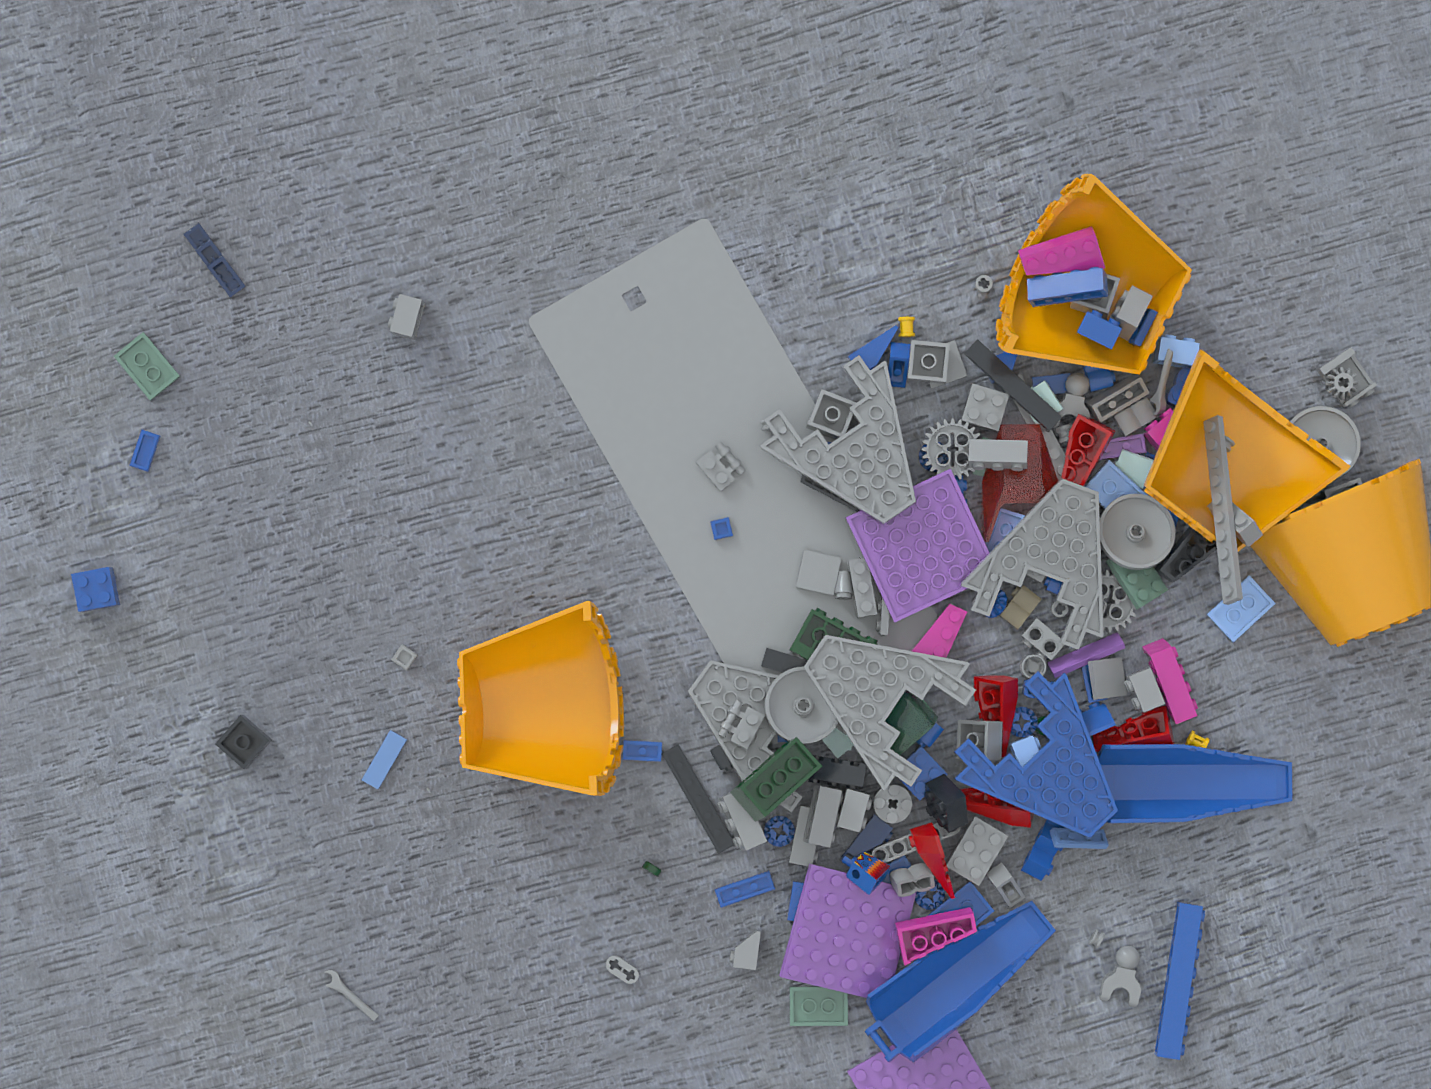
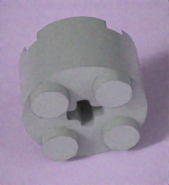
M889 784L885 791L881 787L876 791L873 798V808L877 816L883 821L898 823L906 819L910 814L912 799L909 792L902 786ZM889 799L897 800L895 808H888Z

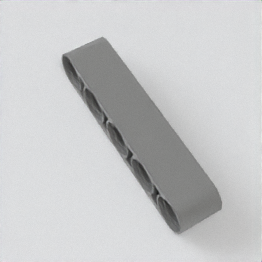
M937 822L932 823L939 832L940 840L953 836L960 830L959 827L948 833ZM911 832L874 847L871 855L874 856L877 850H883L885 857L881 861L886 863L916 851V848H912L908 837L911 836ZM897 842L903 845V850L900 853H895L892 849L893 845Z

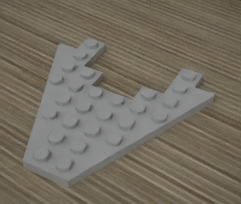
M858 355L845 364L843 368L864 396L863 399L849 408L860 424L828 445L818 429L801 440L779 409L764 419V422L774 436L761 444L760 447L765 452L882 524H885L915 504L916 499L887 363L883 361L872 370H869Z
M1061 478L961 582V586L977 591L971 610L990 616L1002 582L1005 581L1021 587L1029 569L1061 581L1062 585L1056 600L1073 606L1060 643L1079 650L1086 632L1103 638L1099 492Z
M829 635L824 636L804 666L805 671L884 791L895 776L911 787L922 772L921 769L890 749L901 732L884 722L905 690L923 700L931 686L934 685L964 706H966L976 689L960 679L970 665L968 662Z
M710 660L689 689L688 694L741 781H743L774 753L767 748L776 732L772 729L766 717L765 698L770 685L779 675ZM736 700L743 703L740 708L741 712L745 713L747 707H750L765 715L747 750L730 742L732 733L728 732L725 738L718 735L721 723L725 722L729 714L728 710L730 706L734 705ZM736 717L732 726L737 728L741 719ZM838 722L835 728L847 735ZM794 791L780 806L792 813L802 799V796Z

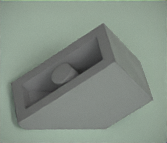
M1002 862L987 872L990 881L1009 908L1026 898Z
M761 930L754 931L735 946V951H731L730 962H733V967L756 970Z

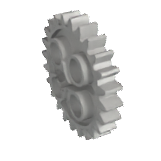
M954 418L951 419L950 424L944 419L942 426L937 422V429L930 427L932 434L926 433L925 436L928 440L922 441L927 446L921 448V451L926 452L922 459L929 460L925 466H932L930 472L936 470L937 474L951 469L954 477L957 475L959 480L962 479L961 474H964L966 477L969 476L968 470L975 472V469L969 467L968 462L969 439H976L980 435V433L973 434L975 427L968 429L969 423L967 422L963 426L961 425V419L955 424ZM951 433H954V448L958 449L954 453L953 467L951 466V452L947 451V448L951 446ZM945 435L948 438V443L946 445L939 444L938 436ZM959 435L966 436L967 444H958L957 437ZM940 454H945L948 457L946 464L938 462L937 458ZM964 454L967 457V463L959 464L957 456Z
M1106 570L1104 576L1101 573L1102 586L1105 589V593L1102 595L1103 614L1107 610L1106 618H1103V631L1106 628L1107 633H1111L1112 627L1117 632L1119 631V626L1122 629L1126 628L1124 622L1132 623L1129 617H1136V614L1132 612L1136 608L1114 574L1112 573L1110 576L1109 571ZM1110 585H1112L1113 588H1112V591H1111L1110 596H1109V590H1110L1109 587H1110ZM1116 590H1121L1123 592V598L1121 600L1116 598ZM1109 597V601L1112 602V604L1107 606V603L1104 602V600ZM1113 608L1119 611L1118 618H1114L1111 615Z

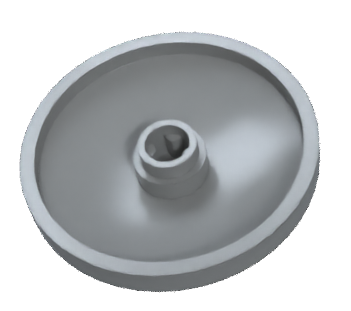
M1317 406L1300 412L1290 421L1309 435L1308 441L1311 438L1315 439L1351 466L1335 480L1345 476L1354 467L1360 454L1361 441L1356 425L1345 413L1332 407Z
M1144 494L1121 496L1112 501L1100 517V545L1105 554L1121 567L1132 570L1151 568L1163 561L1173 547L1175 541L1173 518L1167 508L1153 497Z
M795 667L783 672L770 685L765 698V713L772 729L783 739L789 741L797 737L803 744H812L827 737L837 726L838 720L804 667Z

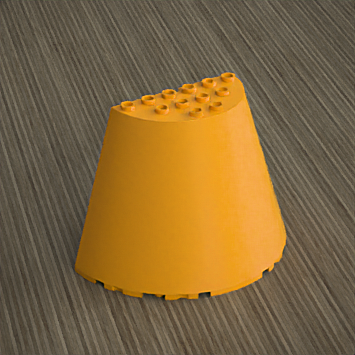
M1083 174L1081 175L1082 179L1076 177L1060 191L1062 196L1058 201L1050 202L1044 213L1037 220V223H1039L1038 228L1035 232L1031 230L1021 249L1092 226L1105 265L1103 270L1108 275L1120 278L1107 320H1109L1111 314L1116 309L1115 306L1125 290L1129 291L1133 285L1153 296L1147 308L1158 312L1140 347L1132 345L1127 340L1118 336L1114 347L1110 349L1077 333L1086 313L1070 308L1071 302L1032 307L1028 301L1027 279L1033 278L1036 275L1050 276L1053 273L1026 275L1018 254L1009 274L1012 277L1010 286L1005 285L1003 296L1000 300L999 307L1002 316L1001 320L997 319L996 340L999 341L998 346L1000 349L1007 353L1140 375L1141 371H1144L1147 366L1149 355L1156 348L1155 343L1158 337L1165 330V326H1163L1165 319L1171 318L1174 311L1173 307L1180 300L1182 289L1191 278L1190 273L1192 269L1096 176Z
M1200 349L1196 354L1145 480L1144 486L1146 488L1144 491L1211 543L1213 540L1216 541L1214 516L1207 507L1212 502L1203 421L1217 415L1222 416L1225 436L1235 442V445L1230 447L1231 451L1227 452L1232 502L1256 522L1263 534L1345 473L1351 466L1315 439L1311 438L1308 441V434L1292 424L1228 372H1225L1219 365V362ZM1236 538L1237 550L1239 552L1246 545Z
M1420 459L1413 460L1382 476L1288 514L1282 519V522H1277L1251 545V548L1330 645L1336 644L1339 647L1348 643L1347 640L1353 638L1355 640L1369 636L1371 631H1384L1391 628V624L1403 623L1409 620L1408 617L1417 616L1423 613V609L1431 608V542Z
M585 601L459 652V658L457 659V666L460 670V677H458V687L460 688L458 705L463 709L462 715L459 716V725L461 727L459 743L462 747L460 764L462 768L593 796H602L610 791V787H613L616 781V776H613L615 769L620 767L621 753L623 752V745H619V738L624 737L622 686L617 687L619 685L617 677H621L616 652H614L613 647L609 646L608 639H611V634L607 624H605L603 615L597 614L599 609L594 603Z

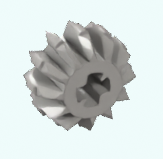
M1340 367L1339 372L1333 369V375H1327V378L1331 380L1325 383L1326 386H1331L1327 392L1334 391L1333 398H1337L1340 395L1341 400L1345 399V395L1348 398L1352 397L1351 391H1357V388L1353 385L1359 384V381H1353V378L1357 376L1356 373L1350 376V368L1344 371V367ZM1339 379L1341 381L1345 380L1346 384L1340 387L1338 384L1340 382Z

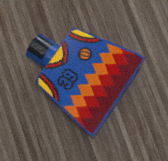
M862 852L857 858L847 853L842 860V863L850 867L846 874L847 878L868 895L884 881L891 868L889 864L866 852Z

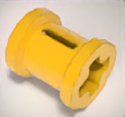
M898 317V321H900L898 337H915V333H913L915 317Z
M1192 730L1186 739L1185 745L1207 748L1210 739L1203 738Z

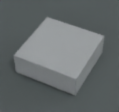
M402 644L391 660L408 671L418 654Z

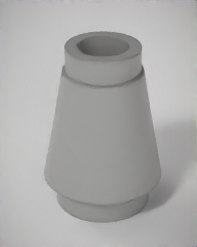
M849 571L838 572L834 593L836 594V599H852L853 588Z

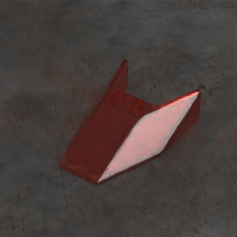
M1040 424L1000 425L996 440L1028 441L1027 469L1022 471H1013L1007 468L996 471L992 468H986L982 479V538L984 542H989L1003 504L1038 503L1058 482Z

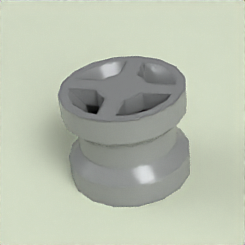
M1073 423L1055 429L1060 437L1059 443L1069 440V431Z

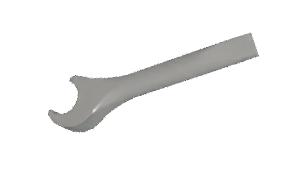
M1170 349L1167 350L1157 391L1150 399V402H1154L1156 405L1154 415L1163 414L1166 410L1165 389L1173 358V351Z
M329 969L324 972L332 976L331 983L326 984V987L333 988L342 993L373 1021L379 1016L345 986L337 971Z

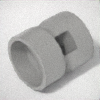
M1039 655L1025 656L1019 664L1020 673L1027 679H1030L1037 671L1043 676L1046 672L1045 660Z

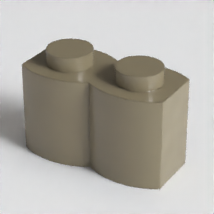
M1024 585L1021 588L1018 586L1011 594L1012 600L1009 603L1007 602L1005 609L999 615L1017 630L1041 601L1039 596Z

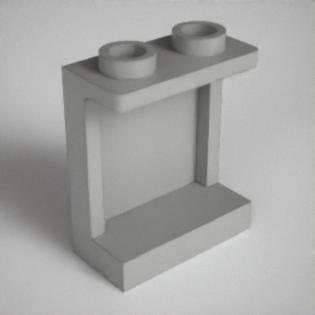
M1352 347L1316 370L1325 383L1331 381L1327 378V375H1333V369L1339 372L1340 367H1344V371L1350 368V376L1356 373L1357 376L1353 378V381H1359V384L1353 386L1357 388V391H1351L1352 397L1350 398L1346 395L1343 400L1340 399V395L1336 398L1342 408L1346 406L1349 408L1359 403V397L1362 395L1365 397L1369 396L1375 391L1373 388L1377 386L1376 382L1370 379L1354 356L1355 352ZM1339 379V386H1344L1346 384L1345 380L1341 381Z

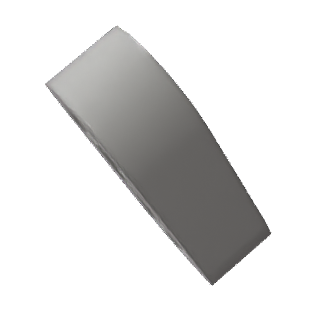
M612 955L607 959L606 968L609 972L628 984H633L638 980L639 971L636 967L617 955ZM615 959H617L618 965L621 966L622 969L620 970L617 967L611 969V963H609V961H614ZM625 969L628 972L634 970V976L636 977L628 980L626 978L627 974L623 970Z

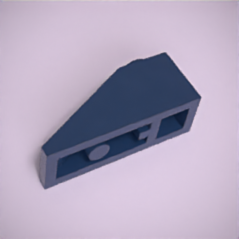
M873 814L866 823L865 829L860 831L839 860L842 862L847 853L856 857L862 852L882 844L883 841L888 842L894 834L891 832L893 828Z

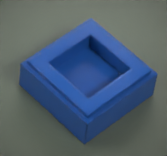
M729 517L710 521L714 540L733 536Z

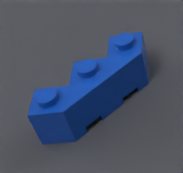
M1047 819L1036 836L1035 843L1031 851L1029 850L1021 871L1042 881L1045 875H1050L1054 867L1051 864L1057 851H1062L1063 849L1054 847L1050 830L1052 828L1065 827Z

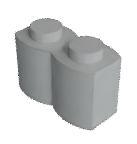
M1146 397L1132 403V406L1129 408H1124L1117 412L1112 418L1124 437L1156 419L1158 415L1153 414L1155 410Z
M924 863L912 865L908 869L899 868L890 873L892 887L900 897L910 896L916 891L925 892L935 887L934 875Z

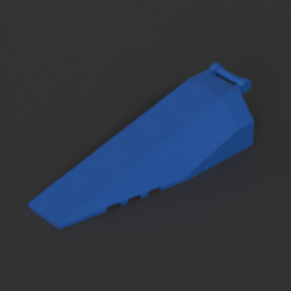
M1184 744L1102 745L1098 754L1099 762L1118 809L1106 823L1187 822L1292 801V762Z
M1030 901L1008 912L1006 915L997 917L993 921L979 926L977 932L956 942H951L945 945L944 948L936 949L922 958H918L867 995L866 1003L876 1022L865 1030L866 1035L874 1040L884 1053V1058L887 1062H891L901 1054L914 1063L977 1013L1056 930L1033 901ZM878 1029H881L895 1047L894 1050L891 1051L876 1032Z

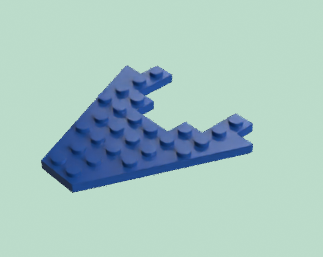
M1037 671L1024 686L1050 712L1036 726L1049 741L1022 767L1010 753L995 766L968 738L954 751L967 765L954 779L1091 838L1118 809L1067 675L1063 673L1054 683L1050 684Z

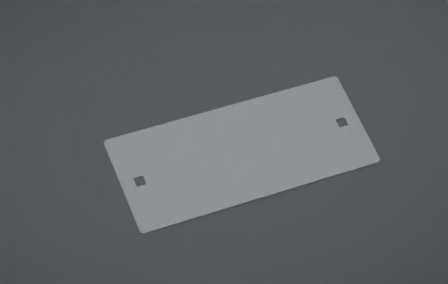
M700 219L530 317L529 325L723 663L774 675L782 674V672L761 666L766 648L796 656L789 649L811 609L816 610V608L827 613L826 617L830 619L835 617L843 621L844 627L849 629L852 626L861 631L860 635L864 638L870 636L878 641L877 645L911 651L938 618L932 606L895 623L889 613L888 635H879L880 631H876L877 619H880L881 612H877V615L857 618L854 595H852V599L839 600L836 599V594L829 595L796 587L804 550L842 558L839 571H849V560L864 558L845 518L856 513V511L800 482L802 476L800 472L761 449L760 445L774 435L771 430L762 431L763 425L760 424V421L780 409L801 440L814 432L806 428L815 403L709 220ZM635 287H639L646 299V303L630 311L622 295ZM821 434L826 442L835 441V439ZM719 442H722L725 447H729L730 453L736 460H740L741 466L746 470L741 475L734 470L731 475L735 480L721 492L696 463L710 450L716 456L719 450L715 446ZM725 457L720 460L726 469L731 466ZM729 517L733 536L714 540L710 521ZM871 574L877 609L878 600H881V594L878 592V587ZM819 631L818 633L815 632V633H814V635L816 636L815 639H816V640L823 639V638H824V636L822 635L823 632H822V631ZM777 733L770 743H779Z

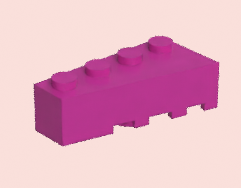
M1092 226L1018 250L1026 275L1070 272L1072 270L1082 271L1089 270L1092 267L1105 269Z
M948 604L911 651L947 658L967 611Z
M1163 638L1142 646L1144 653L1151 658V661L1148 663L1154 675L1158 676L1156 682L1160 691L1164 692L1162 697L1172 721L1175 724H1179L1196 717L1197 713L1195 710L1198 709L1195 699L1190 697L1189 692H1191L1188 681H1184L1182 676L1185 672L1182 665L1178 664L1176 660L1179 657L1176 648L1172 647Z
M971 907L895 923L904 966L936 949L944 948L945 945L951 942H956L977 932L974 913Z

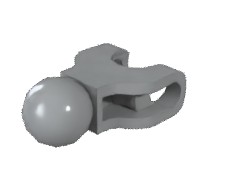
M1082 373L1071 374L1065 382L1067 391L1058 400L1064 409L1058 413L1062 417L1066 414H1072L1076 417L1078 414L1090 418L1088 407L1084 404V394L1088 392L1090 387L1089 379Z
M1123 946L1117 951V964L1115 963L1114 970L1102 978L1099 993L1100 1000L1108 1001L1113 990L1124 988L1128 991L1127 1001L1129 1006L1137 1007L1141 995V986L1135 978V967L1140 961V955L1136 948Z

